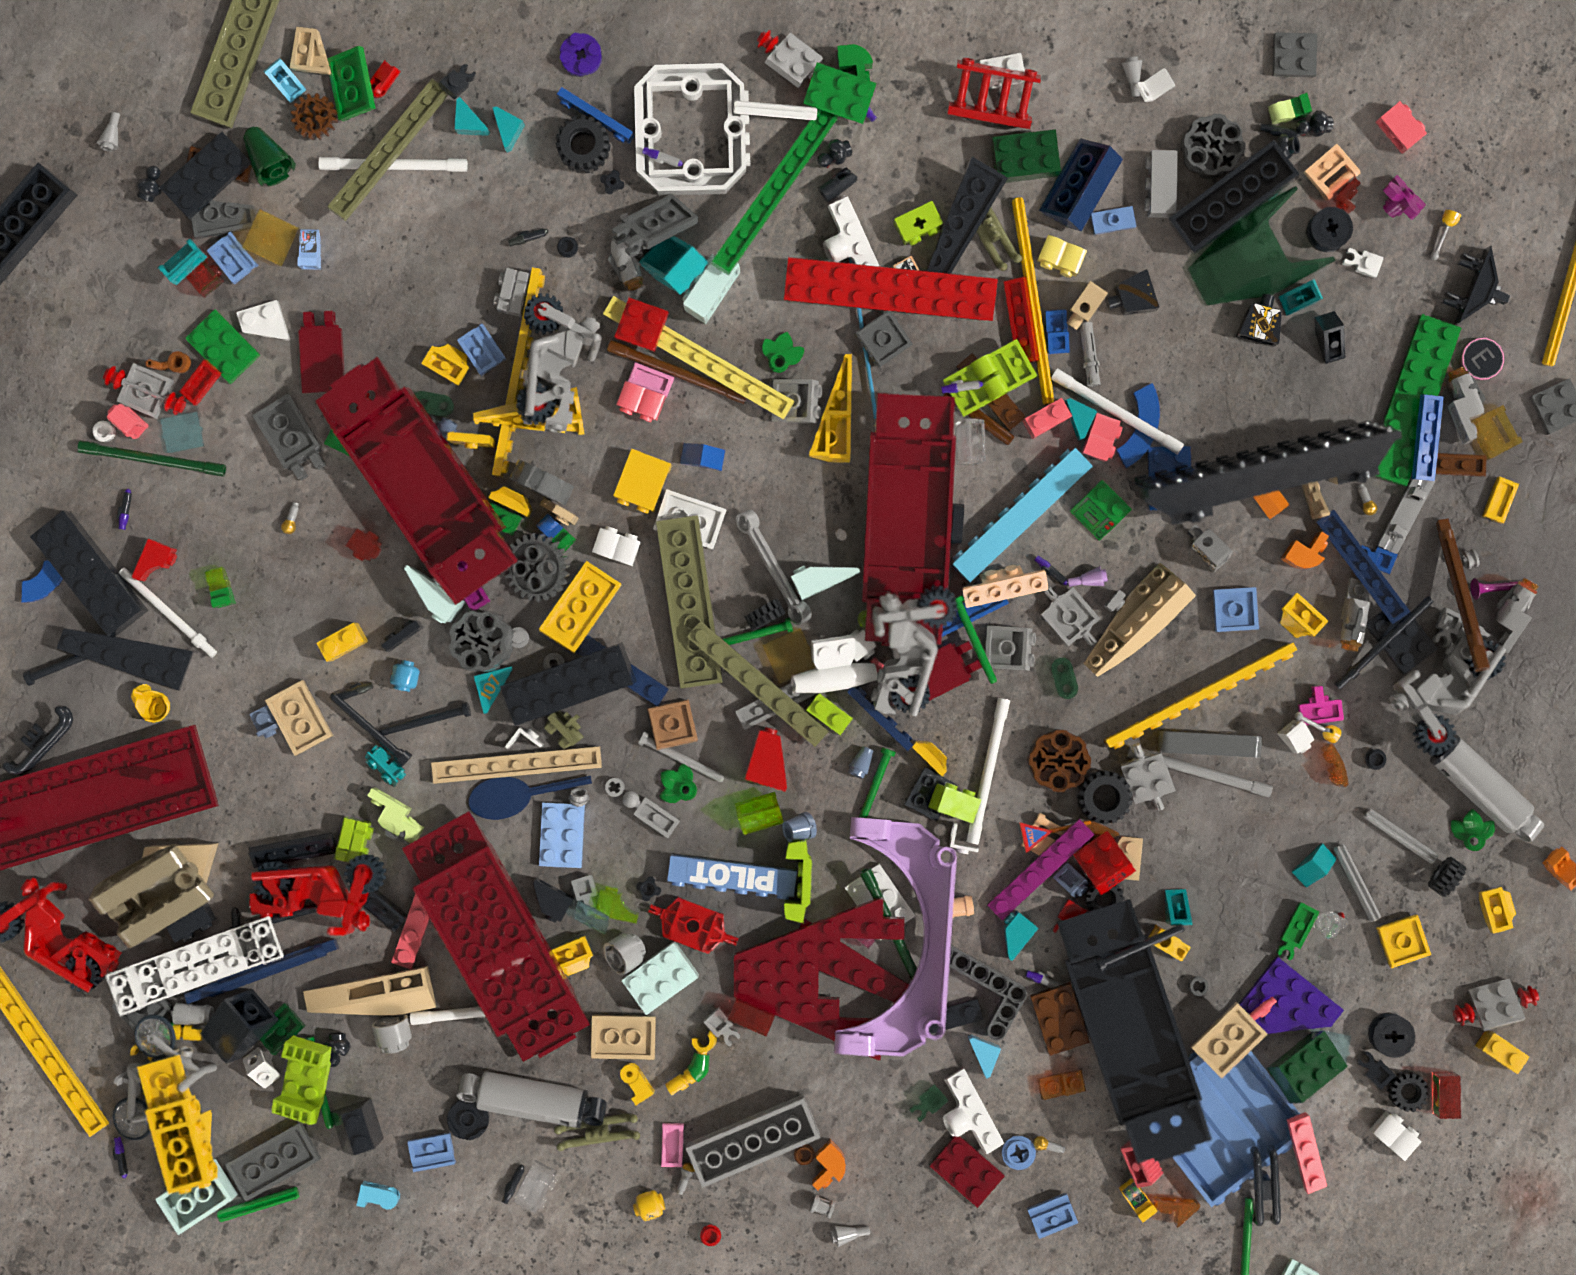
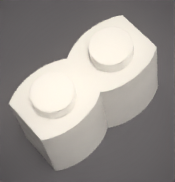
M606 526L605 529L600 528L592 552L633 566L641 543L637 541L638 537L626 533L625 536L617 534V529Z
M1385 1111L1370 1128V1131L1406 1161L1421 1143L1417 1138L1419 1133L1410 1126L1405 1128L1401 1124L1404 1120L1393 1112L1390 1115Z

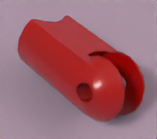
M386 60L383 61L370 80L372 93L375 98H382L401 73L395 66L389 65Z

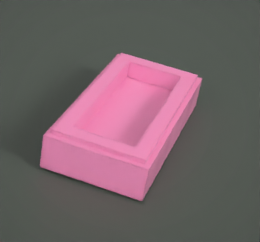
M636 362L628 379V382L665 395L666 398L674 381V377Z
M662 1124L661 1167H682L684 1124Z

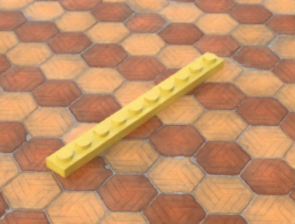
M613 296L603 315L619 323L626 303ZM664 325L658 347L781 419H785L794 404L792 399Z

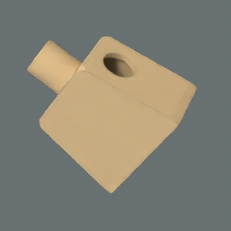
M1090 281L1070 309L1073 314L1067 321V324L1077 330L1083 320L1088 322L1108 293ZM1083 303L1089 306L1086 313L1080 310Z

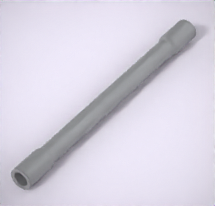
M1132 745L1129 746L1127 751V757L1131 759L1136 757ZM1142 749L1144 754H1152V752ZM1163 756L1167 768L1244 789L1268 798L1272 793V785L1247 780Z

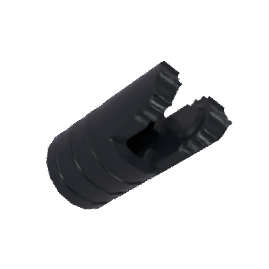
M846 167L819 186L818 190L826 202L829 203L857 181L858 176L851 173V170Z

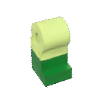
M1305 93L1298 97L1272 104L1268 107L1272 124H1278L1307 117L1312 112L1308 93Z

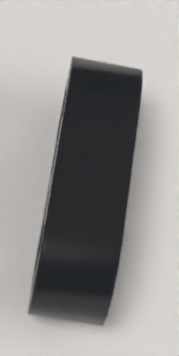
M953 504L951 543H962L964 504Z

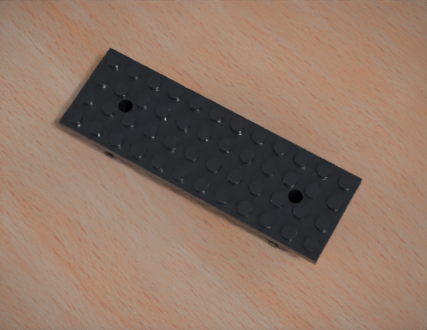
M1363 421L1359 422L1357 427L1351 428L1350 425L1338 428V431L1330 433V430L1317 433L1318 436L1311 438L1310 435L1300 436L1294 442L1284 440L1277 442V446L1274 447L1263 445L1257 447V451L1253 452L1242 450L1236 452V456L1232 457L1221 455L1216 457L1215 461L1201 460L1195 462L1196 465L1191 467L1180 465L1170 472L1159 470L1154 472L1155 475L1149 477L1146 474L1134 477V480L1128 482L1130 490L1135 492L1136 497L1160 511L1163 521L1171 525L1184 522L1196 524V522H1200L1201 518L1214 515L1213 506L1321 480L1337 485L1355 481L1366 483L1368 478L1380 475L1378 466L1395 440L1402 439L1401 430L1394 429L1392 426H1385V424L1378 425V422Z

